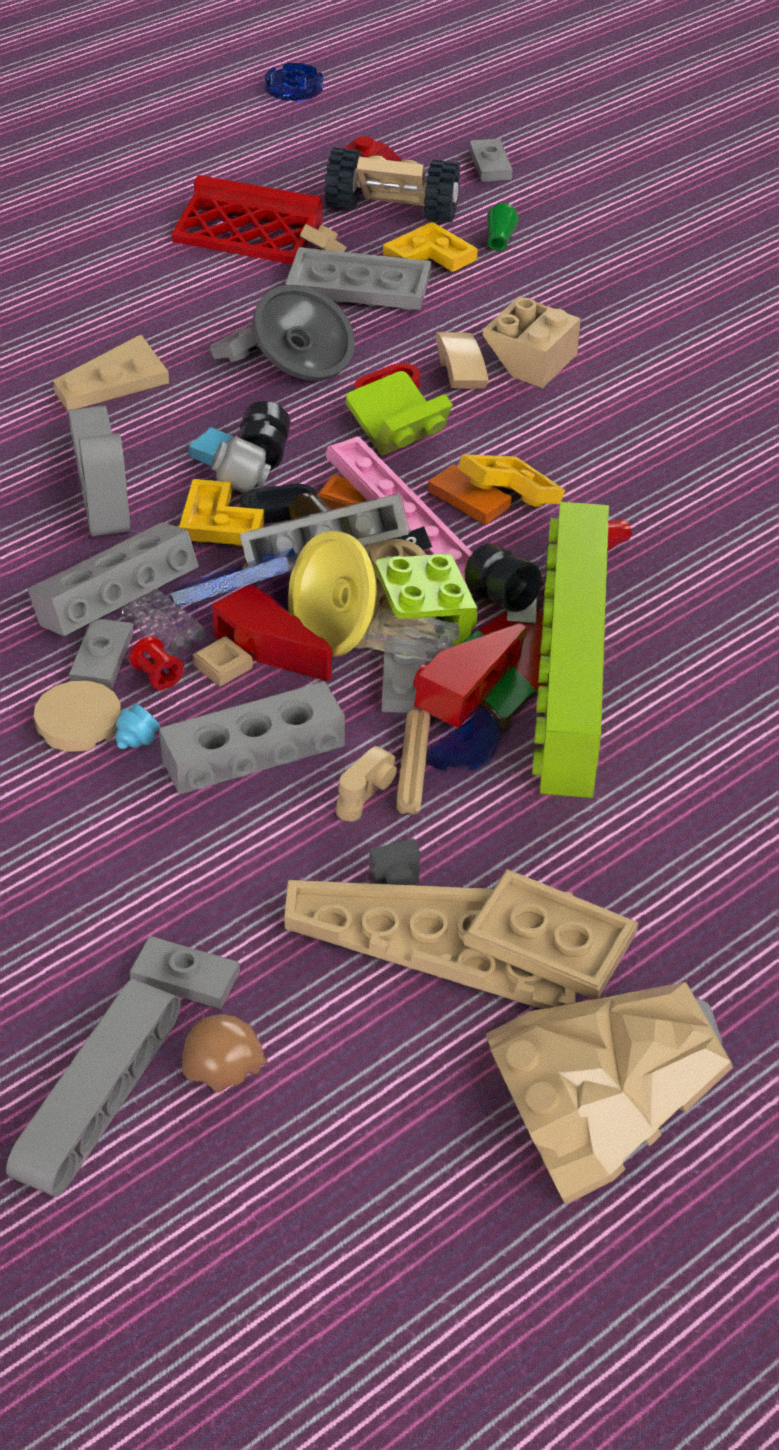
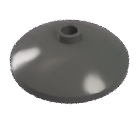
M301 285L278 286L268 291L255 308L252 321L255 339L264 355L285 373L304 380H326L338 375L350 362L355 348L352 326L341 308L323 293Z

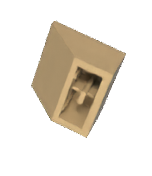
M518 296L483 329V336L512 377L544 388L577 355L581 318L570 315L564 310L542 305L533 299Z

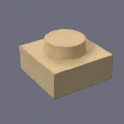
M305 224L300 234V237L322 250L344 252L347 248L336 240L338 236L336 232L323 225H320L317 230Z

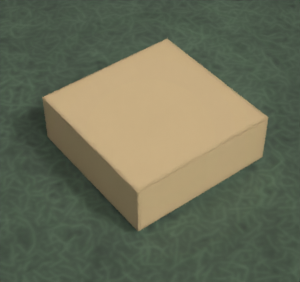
M227 636L193 654L194 666L219 687L253 668L252 657Z

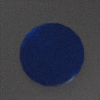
M286 63L282 65V69L276 70V67H272L265 74V90L276 99L285 101L308 100L318 96L323 91V74L321 72L317 73V68L308 64Z

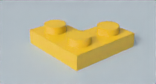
M430 222L383 244V256L427 260L430 258L452 272L477 260L478 248L434 222Z
M462 454L457 468L470 477L471 484L482 489L502 486L515 490L522 495L521 500L534 507H543V504H560L565 493V489L516 456Z
M193 479L179 528L188 530L191 541L242 546L241 533L263 527L264 509L230 507L229 503L232 495L231 482Z

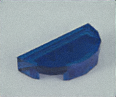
M483 708L427 752L426 764L439 770L447 771V767L459 768L468 766V770H474L488 763L497 752L499 727L495 718Z

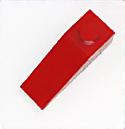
M518 623L442 650L428 665L422 664L413 680V686L416 688L414 707L426 710L430 715L459 728L520 659L526 626Z

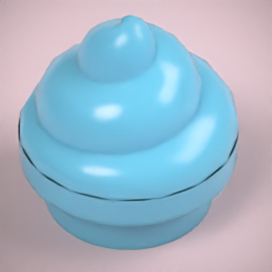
M136 703L129 710L124 708L116 720L118 729L116 732L117 747L125 749L128 746L137 748L142 744L150 745L156 739L155 733L160 728V724L149 712Z

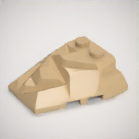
M686 982L530 1011L486 1033L494 1059L528 1132L540 1152L565 1204L614 1181L625 1170L622 1162L644 1142L650 1147L662 1135L659 1128L677 1110L686 1113L733 1068L729 1057Z

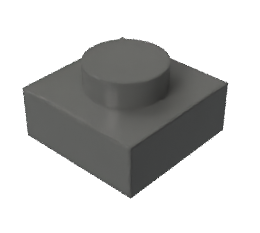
M414 838L369 849V881L371 884L411 885L419 883L420 850Z

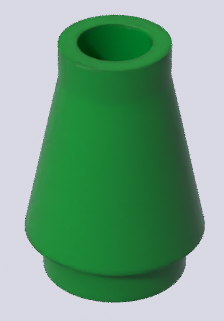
M498 203L487 213L488 246L492 250L502 251L506 249L508 241L519 223V216L512 205Z

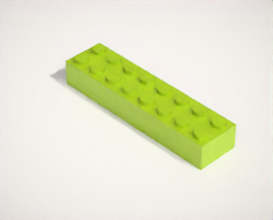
M560 502L559 517H550L548 542H556V544L549 543L547 549V575L545 578V602L540 654L542 655L538 683L547 685H539L536 708V713L545 714L544 717H536L534 738L535 744H543L542 749L534 748L532 775L541 776L540 794L593 798L602 724L609 505Z

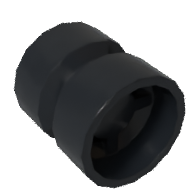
M255 402L248 406L243 413L237 437L263 448L266 452L265 463L271 466V471L277 468L283 459L291 420L288 413L274 402Z
M487 543L477 548L467 561L464 571L465 582L470 590L510 612H520L529 607L539 594L542 584V574L538 566L519 555H513L509 550L493 543Z

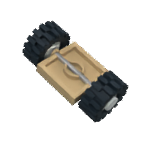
M333 147L328 158L329 164H327L326 168L327 175H325L326 185L324 192H326V206L354 210L357 205V198L359 199V188H362L364 199L424 206L425 219L443 222L453 221L459 196L458 189L460 188L459 162L432 159L426 178L424 165L418 164L413 160L398 162L386 160L380 156L365 158L360 154V150Z

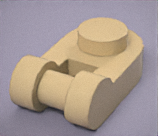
M374 746L341 775L338 788L340 796L336 804V814L340 819L349 822L358 820L362 816L363 804L379 788L384 790L392 783L397 772V768L394 766L395 757L393 754L379 746Z

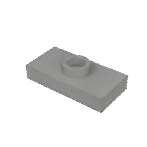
M500 139L470 141L469 151L482 183L512 180L513 170Z
M97 619L91 622L69 673L70 681H91L103 684L112 690L133 636V623Z
M149 936L130 970V979L140 981L181 998L222 1009L240 974V963Z

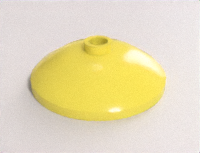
M322 532L313 537L303 547L291 572L288 588L289 614L298 617L304 626L329 643L332 647V658L345 655L360 642L369 628L374 614L377 595L376 577L371 560L362 544L355 537L344 532Z

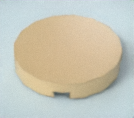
M69 681L56 685L42 694L35 705V728L38 734L40 733L44 737L45 742L53 748L67 752L87 751L96 748L95 743L103 739L108 742L116 735L118 731L116 720L121 712V703L115 692L103 684L91 681Z

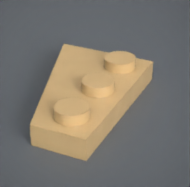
M139 335L54 379V391L68 411L169 384V373L143 336Z

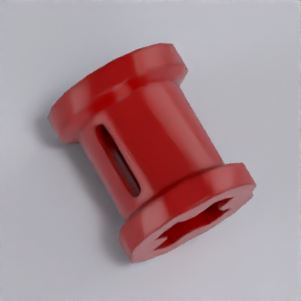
M146 636L140 639L130 651V664L136 670L144 671L149 676L151 685L157 690L162 691L173 687L183 675V662L177 656L169 655L164 650V644L155 636ZM144 652H147L151 657L147 659L144 656ZM166 667L169 670V674H166L162 669Z

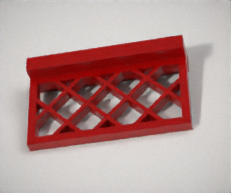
M197 175L193 183L195 192L171 235L172 241L176 243L293 264L298 248H306L308 244L307 240L300 237L305 224L317 230L323 224L321 197ZM197 209H202V210H207V211L204 212V213L199 214V213L197 212ZM227 214L239 217L230 220ZM219 217L223 221V223L208 227L205 223ZM257 220L267 221L269 223L260 225ZM249 223L254 227L242 233H239L236 229ZM197 225L202 229L195 233L185 232L186 229ZM289 226L299 227L300 229L292 231ZM282 229L285 233L273 239L268 236V233ZM227 231H230L233 235L226 239L215 237ZM257 237H261L264 241L257 245L247 244V241ZM288 243L294 245L292 252L277 248Z

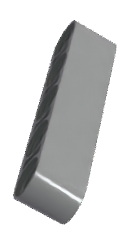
M134 979L127 982L16 1141L6 1166L8 1177L54 1197H59L64 1193L171 1032L180 1010L181 1001L178 996Z

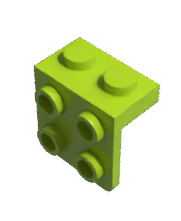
M403 371L396 372L350 391L345 398L346 405L381 456L441 431L446 426V420L453 407L446 394L426 401L409 375Z
M452 554L395 556L376 560L375 572L396 617L400 619L439 617L452 646L461 644L470 636L471 629L477 624V606Z

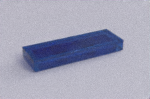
M290 548L181 584L171 595L176 607L179 606L180 608L289 572L296 564L297 556L294 548Z

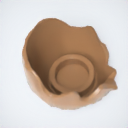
M227 1014L203 1017L201 1021L196 1022L185 1039L181 1057L183 1075L191 1081L204 1082L216 1092H222L232 1085L237 1086L245 1080L248 1073L258 1074L260 1066L267 1064L268 1060L264 1057L263 1045L258 1040L251 1025L234 1015Z

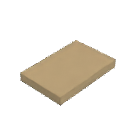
M506 869L464 933V945L586 997L599 999L635 937L638 922Z

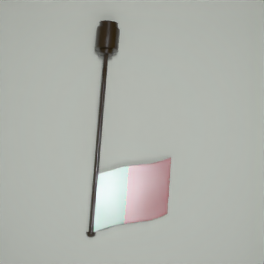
M303 493L291 502L289 515L290 520L332 509L321 497L311 493ZM537 607L536 623L507 621V612L477 630L462 642H468L518 623L526 626L520 659L479 704L482 710L495 723L494 729L497 732L507 731L510 727L509 719L528 700L538 694L539 685H547L538 683L539 665L542 655L540 654L543 613ZM429 638L420 639L421 643H427V649L434 657L440 652Z

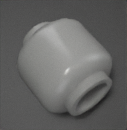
M232 437L227 443L221 441L210 469L215 471L216 481L231 482L232 489L246 493L254 489L255 485L261 487L264 485L271 466L265 463L266 452L263 448L241 438Z

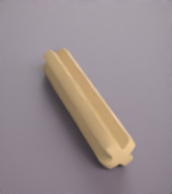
M412 709L407 713L396 807L401 814L410 813L415 815L421 810L430 727V714L426 710L418 711Z

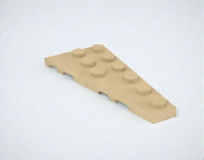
M288 880L284 916L285 929L540 1009L576 1003L575 991L464 945V933L493 889ZM565 892L573 896V892Z

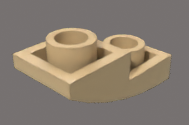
M437 332L435 337L441 366L447 367L450 388L485 389L489 379L482 353L474 336L471 333Z

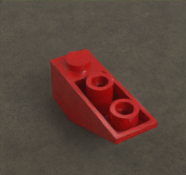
M252 583L212 604L214 636L218 639L227 636L247 652L253 661L325 681L332 678L333 653L329 643L324 638L314 634L303 625L298 617L289 614L270 595L264 594Z

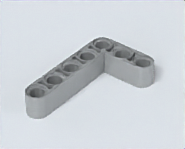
M106 405L68 410L72 442L91 537L130 532L122 442L120 433L112 434Z

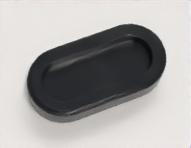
M301 483L256 488L243 494L240 503L242 508L264 509V523L290 520L289 506L297 496L303 493L317 495V492L311 486Z

